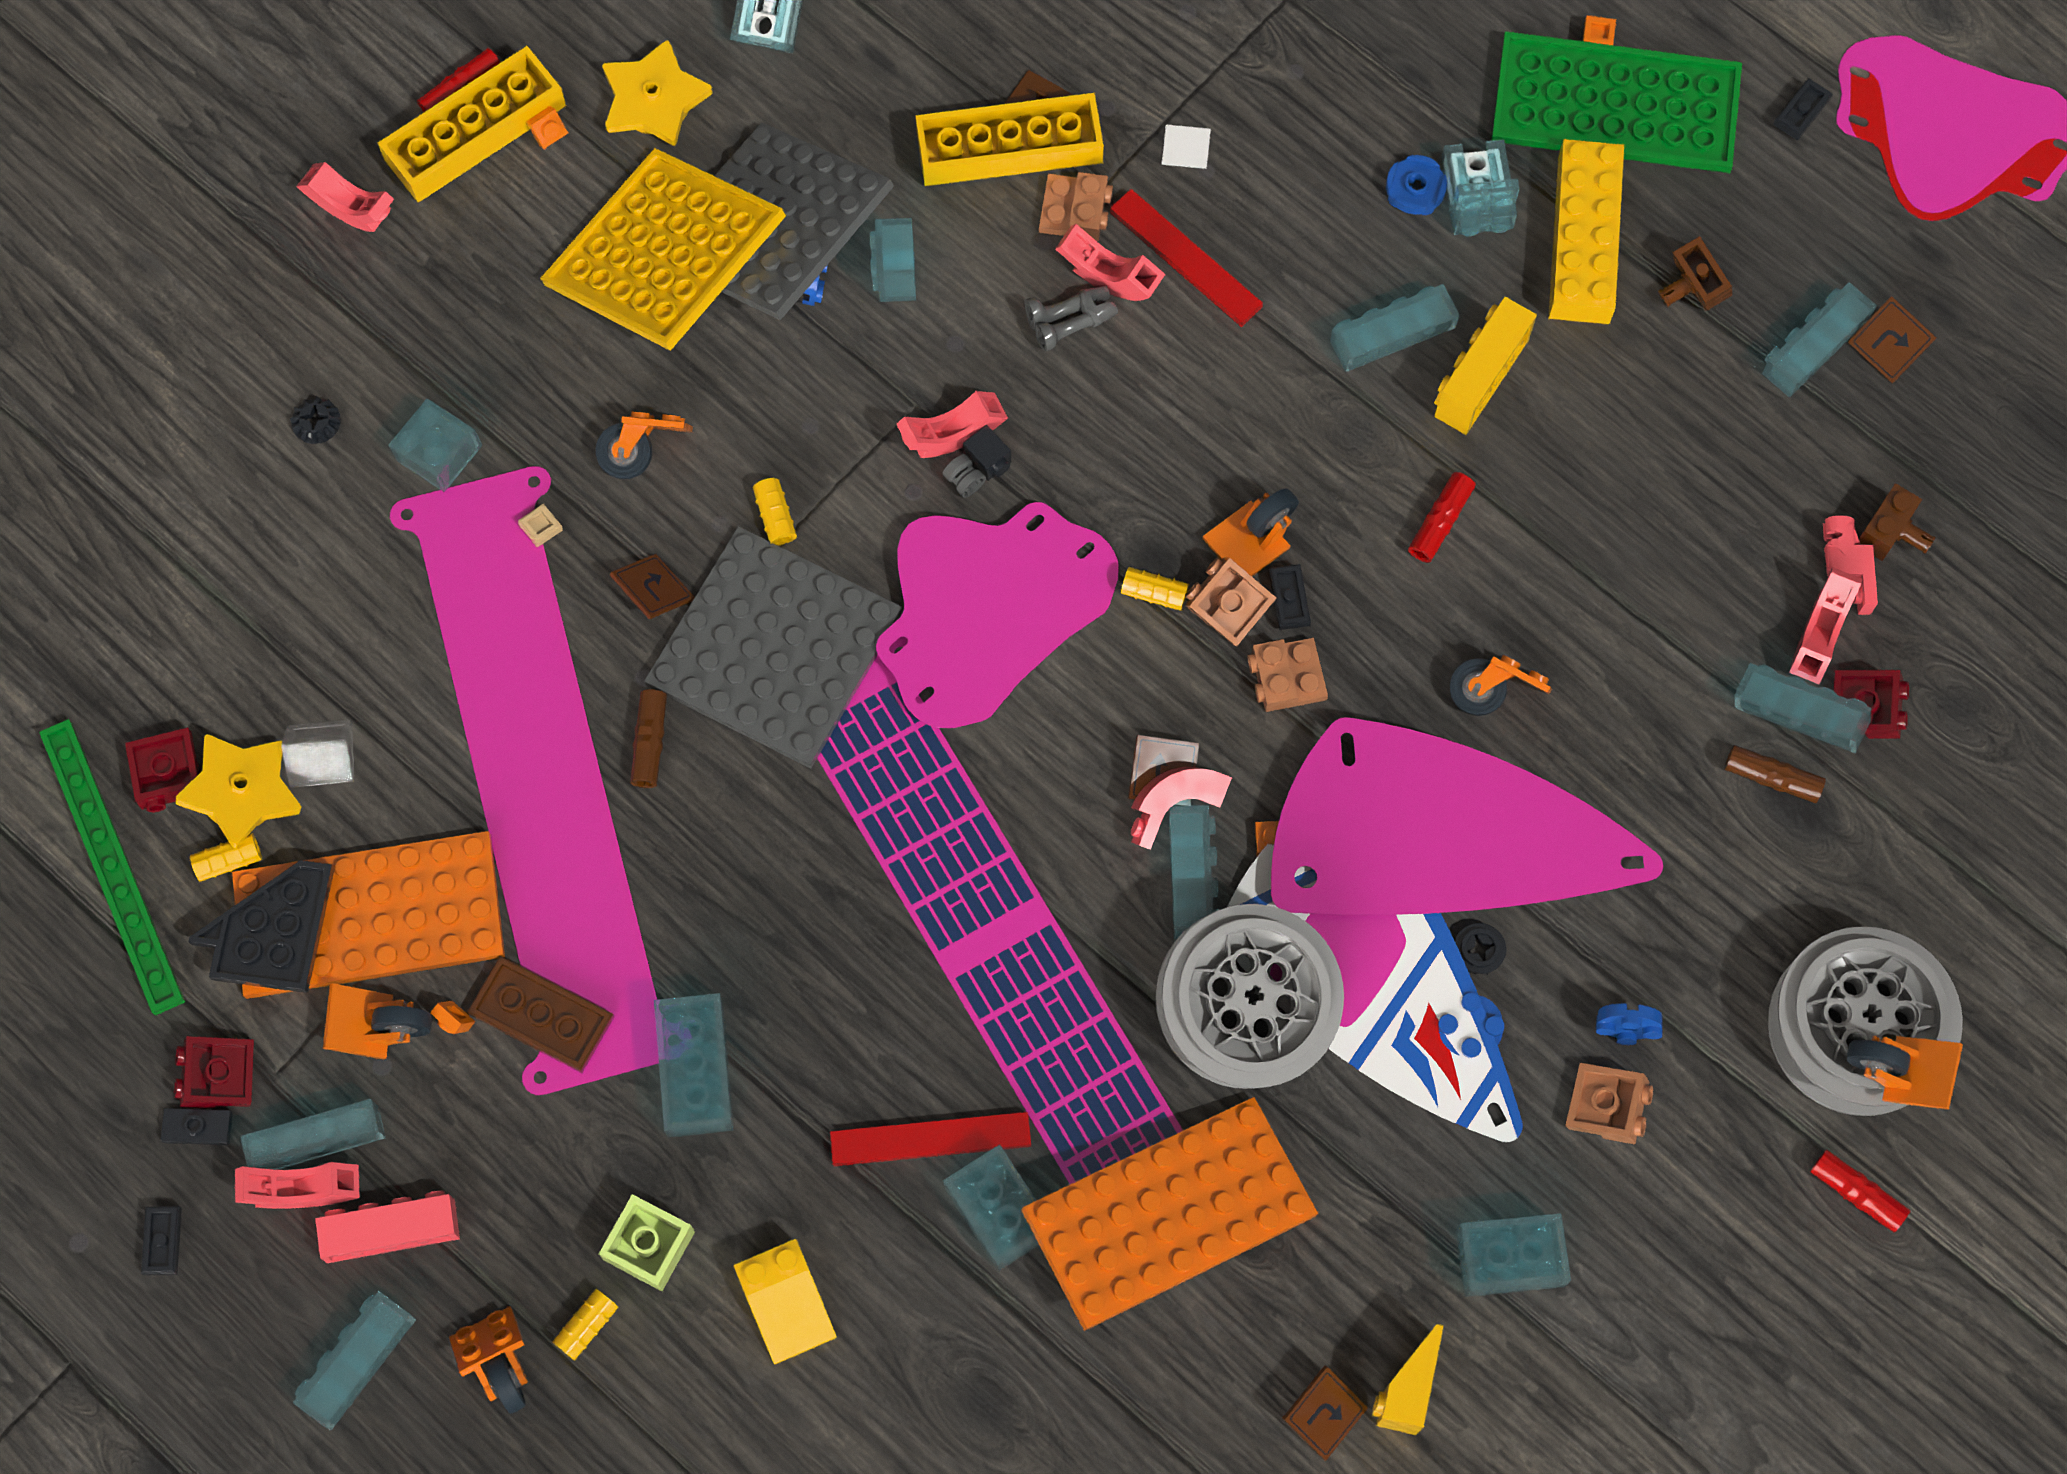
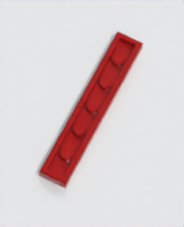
M1132 189L1110 208V213L1239 326H1244L1263 307V302Z
M1028 1112L830 1131L833 1166L1031 1147Z

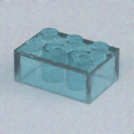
M1000 1144L943 1180L945 1190L998 1272L1039 1246L1021 1211L1024 1206L1035 1202L1036 1199Z
M1561 1213L1460 1223L1456 1229L1465 1297L1566 1287L1571 1281Z

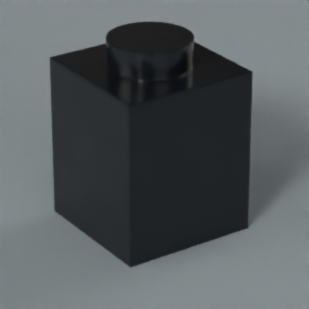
M985 425L963 443L964 454L970 458L972 465L986 476L987 481L995 475L1000 477L1010 468L1011 450L988 425Z

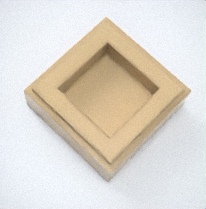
M544 504L518 520V525L537 548L562 531L561 524Z

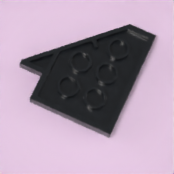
M300 860L190 936L188 942L191 945L215 948L209 978L214 981L308 993L335 870L332 864Z

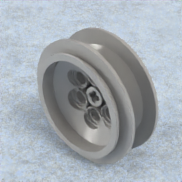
M1243 904L1227 907L1189 926L1168 950L1162 962L1156 984L1158 1020L1173 1052L1188 1068L1199 1076L1213 1083L1232 1088L1251 1089L1275 1086L1288 1082L1309 1070L1320 1060L1333 1042L1342 1019L1344 1007V988L1341 972L1332 950L1323 937L1300 917L1286 910L1261 904ZM1239 955H1244L1250 960L1251 967L1247 973L1240 972L1236 967L1235 961ZM1272 963L1277 964L1282 969V978L1278 982L1271 980L1267 973L1268 967ZM1216 978H1221L1227 983L1228 990L1223 997L1213 992L1212 984ZM1254 988L1256 989L1254 994L1259 995V1000L1249 1004V998H1245V992ZM1280 996L1287 997L1291 1002V1009L1287 1014H1283L1277 1009L1276 1002ZM1226 1010L1233 1012L1236 1016V1025L1232 1029L1224 1027L1221 1022V1016ZM1258 1019L1264 1020L1268 1025V1033L1263 1038L1258 1037L1253 1031V1025Z
M1851 927L1831 932L1812 942L1784 971L1775 986L1770 1000L1768 1030L1771 1046L1780 1067L1789 1080L1802 1093L1816 1103L1840 1113L1857 1116H1875L1897 1111L1908 1106V1104L1885 1102L1882 1100L1885 1086L1865 1077L1864 1070L1851 1065L1847 1061L1848 1046L1846 1039L1872 1041V1037L1877 1036L1882 1040L1883 1037H1887L1895 1041L1896 1036L1960 1043L1963 1018L1960 1000L1950 976L1941 963L1923 946L1891 930L1876 927ZM1844 983L1852 984L1857 990V995L1848 994L1843 987ZM1877 984H1883L1888 987L1890 996L1881 995L1877 990ZM1828 1010L1838 1012L1842 1022H1833L1829 1018ZM1865 1012L1868 1013V1017H1873L1874 1021L1872 1023L1868 1022V1018H1863ZM1895 1012L1903 1013L1908 1019V1025L1900 1024L1895 1018Z

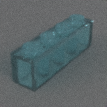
M1850 282L1841 290L1835 288L1826 298L1825 302L1827 304L1821 310L1816 307L1805 319L1807 324L1801 330L1798 327L1794 328L1786 337V344L1781 349L1776 346L1765 358L1764 361L1767 362V365L1762 374L1788 397H1791L1871 318L1877 305Z
M1444 284L1437 287L1428 286L1420 290L1415 296L1407 299L1406 297L1398 298L1390 306L1380 310L1378 308L1371 309L1365 312L1362 317L1353 321L1347 319L1339 322L1332 329L1330 343L1345 372H1348L1456 328L1460 314Z
M1750 663L1734 695L1736 709L1853 753L1857 752L1871 722V707H1868L1863 701L1856 698L1847 699L1838 696L1833 690L1826 687L1817 688L1811 686L1797 676H1784L1776 673L1773 668L1767 665L1757 666Z
M1209 805L1171 806L1169 809L1173 939H1177L1189 926L1219 910L1213 909V897H1218V878H1212L1211 866H1217L1216 846H1210V835H1215L1216 826L1215 815L1209 816Z
M372 1099L240 1136L247 1167L273 1170L386 1138L379 1107Z
M380 1291L375 1296L371 1295L364 1301L359 1310L361 1315L354 1324L349 1323L344 1327L338 1336L340 1342L332 1352L328 1350L320 1358L316 1366L319 1369L311 1379H305L295 1392L297 1397L292 1403L329 1430L335 1427L417 1320Z

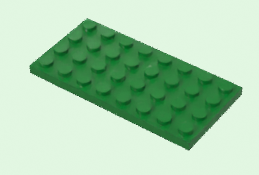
M1505 31L1491 142L1558 151L1561 150L1564 139L1624 145V159L1730 173L1733 167L1742 62Z

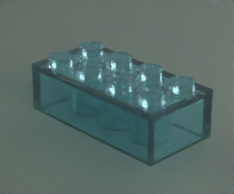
M720 993L654 1000L663 1121L667 1137L734 1131L724 1006Z

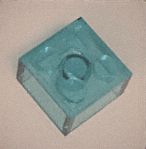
M912 218L875 219V231H870L873 291H879L880 302L916 301Z
M426 399L388 446L396 461L445 492L483 445L475 429L431 400Z

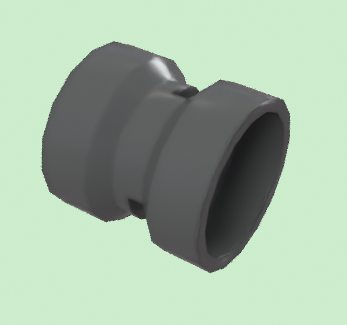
M966 454L953 459L943 471V476L948 482L954 483L957 486L956 490L963 498L973 495L982 487L986 480V476L980 470L973 468L972 461Z

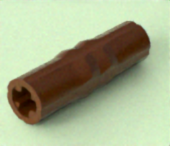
M647 689L640 692L638 718L634 729L635 739L633 742V762L630 784L635 787L654 788L657 786L660 755L663 749L662 739L665 734L664 719L667 694L663 691Z
M1737 745L1732 746L1724 770L1754 780L1760 785L1772 787L1776 791L1786 792L1813 803L1818 802L1826 782V778L1796 768L1787 762H1780L1774 757L1764 756Z

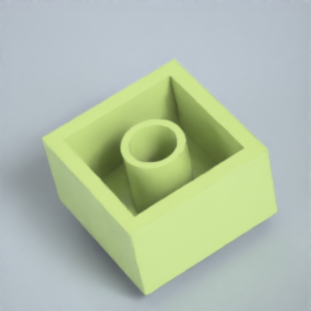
M632 1194L599 1255L605 1262L663 1291L695 1231L690 1224Z

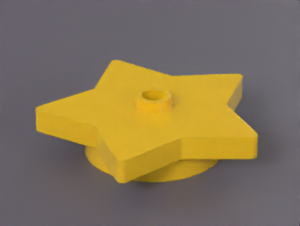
M667 40L639 62L604 63L602 65L604 74L615 95L605 124L608 133L637 130L642 133L653 134L670 145L675 146L682 121L685 119L688 111L712 95L710 84L680 70L671 44Z
M205 735L202 772L176 796L177 805L208 815L216 822L233 848H237L254 828L264 821L298 815L301 812L300 803L280 778L283 752L282 741L242 749L211 735Z

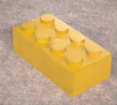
M1507 297L1503 298L1499 306L1496 304L1492 305L1485 317L1487 322L1483 329L1479 327L1476 329L1470 339L1469 344L1471 346L1467 353L1464 351L1460 353L1453 366L1455 370L1451 377L1446 375L1438 388L1439 394L1434 402L1437 405L1435 418L1467 435L1528 343L1537 314Z

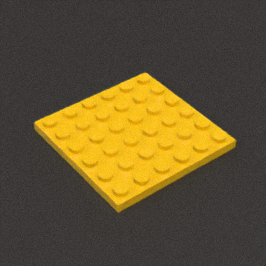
M654 148L540 279L546 287L671 351L786 215L782 208Z

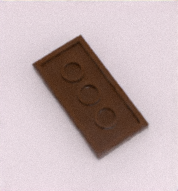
M499 956L467 1011L468 1015L580 1073H583L615 1017L614 1014L502 956Z

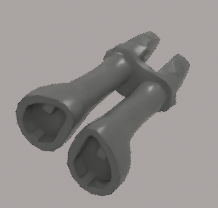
M1107 286L1082 289L1079 294L1049 306H1043L1037 297L1024 301L1032 331L1036 330L1037 342L1045 352L1055 348L1059 340L1090 326L1096 327L1118 314V308L1114 302L1104 303L1110 298V291ZM1078 311H1081L1082 313L1076 317H1073L1061 323L1054 325L1049 324Z

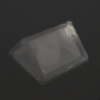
M351 719L287 726L281 747L290 788L354 782Z

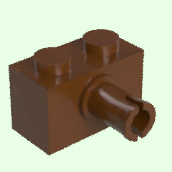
M1700 236L1673 252L1674 263L1681 272V278L1658 290L1661 299H1664L1667 307L1691 293L1692 295L1695 294L1705 311L1732 296L1730 282Z
M1895 483L1859 538L1860 545H1873L1874 557L1881 561L1884 560L1895 541H1900V539L1926 554L1936 537L1912 524L1913 520L1910 519L1923 499Z

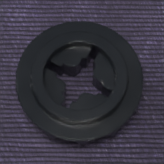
M317 396L311 400L304 399L299 407H294V414L290 418L294 434L301 441L309 444H320L330 440L337 433L341 424V416L337 407L329 399L324 400ZM315 411H317L322 420H318L315 429H313L308 419L313 418Z
M1484 923L1471 924L1463 928L1456 937L1455 943L1467 970L1471 971L1474 975H1488L1503 963L1506 956V942L1502 934L1493 926ZM1476 939L1481 946L1490 947L1485 951L1483 960L1478 953H1468L1474 949Z

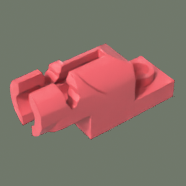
M1850 516L1828 517L1825 519V523H1823L1824 540L1828 542L1824 547L1827 576H1829L1833 567L1863 579L1853 604H1857L1858 615H1871L1878 604L1873 545H1860L1854 518Z

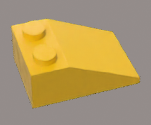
M797 1239L733 1265L774 1365L837 1338Z
M1437 1324L1387 1388L1383 1392L1379 1391L1378 1396L1376 1395L1372 1416L1378 1417L1376 1426L1412 1435H1417L1424 1428L1443 1325Z

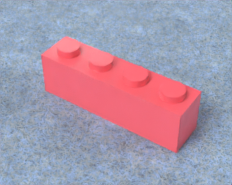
M434 1191L426 1193L424 1199L412 1201L411 1197H401L391 1200L392 1204L379 1207L378 1203H368L358 1206V1211L345 1213L344 1209L325 1212V1217L315 1218L320 1258L326 1263L458 1240L460 1236L455 1200L450 1194L445 1195L444 1191Z

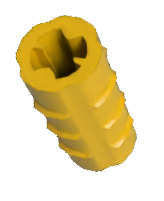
M767 478L754 484L753 490L756 504L759 506L760 517L763 519L764 530L767 532L770 544L773 543L779 546L795 540L797 535L793 525L794 520L791 519L790 508L787 506L784 497L785 492L782 491L779 479Z
M1128 567L1121 594L1148 601L1150 604L1155 603L1165 606V608L1169 607L1182 611L1189 584L1177 581L1175 578L1170 579L1160 576V574L1156 575L1145 570L1142 571Z
M251 833L237 848H233L229 842L220 843L217 846L209 849L205 848L203 851L191 854L190 860L198 881L201 882L213 877L217 878V876L227 872L232 873L233 870L244 866L248 867L250 864L261 861L262 855L254 834Z
M595 1289L590 1297L584 1301L580 1309L573 1314V1317L565 1327H562L561 1332L552 1342L575 1361L581 1352L587 1348V1345L595 1335H598L604 1324L609 1322V1318L618 1309V1306L598 1289Z

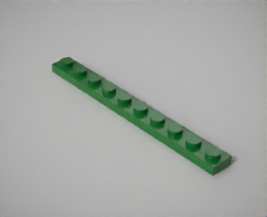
M68 719L40 731V736L151 1012L156 1016L185 1003L186 1001L73 723Z

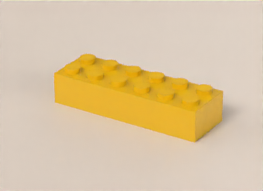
M526 46L378 142L385 162L419 203L529 131L530 128L526 121L550 105L556 111H559L566 106L559 84L529 47Z
M1095 93L916 115L917 137L925 186L1103 163V140Z
M1563 140L1558 156L1548 319L1610 324L1616 306L1624 145Z

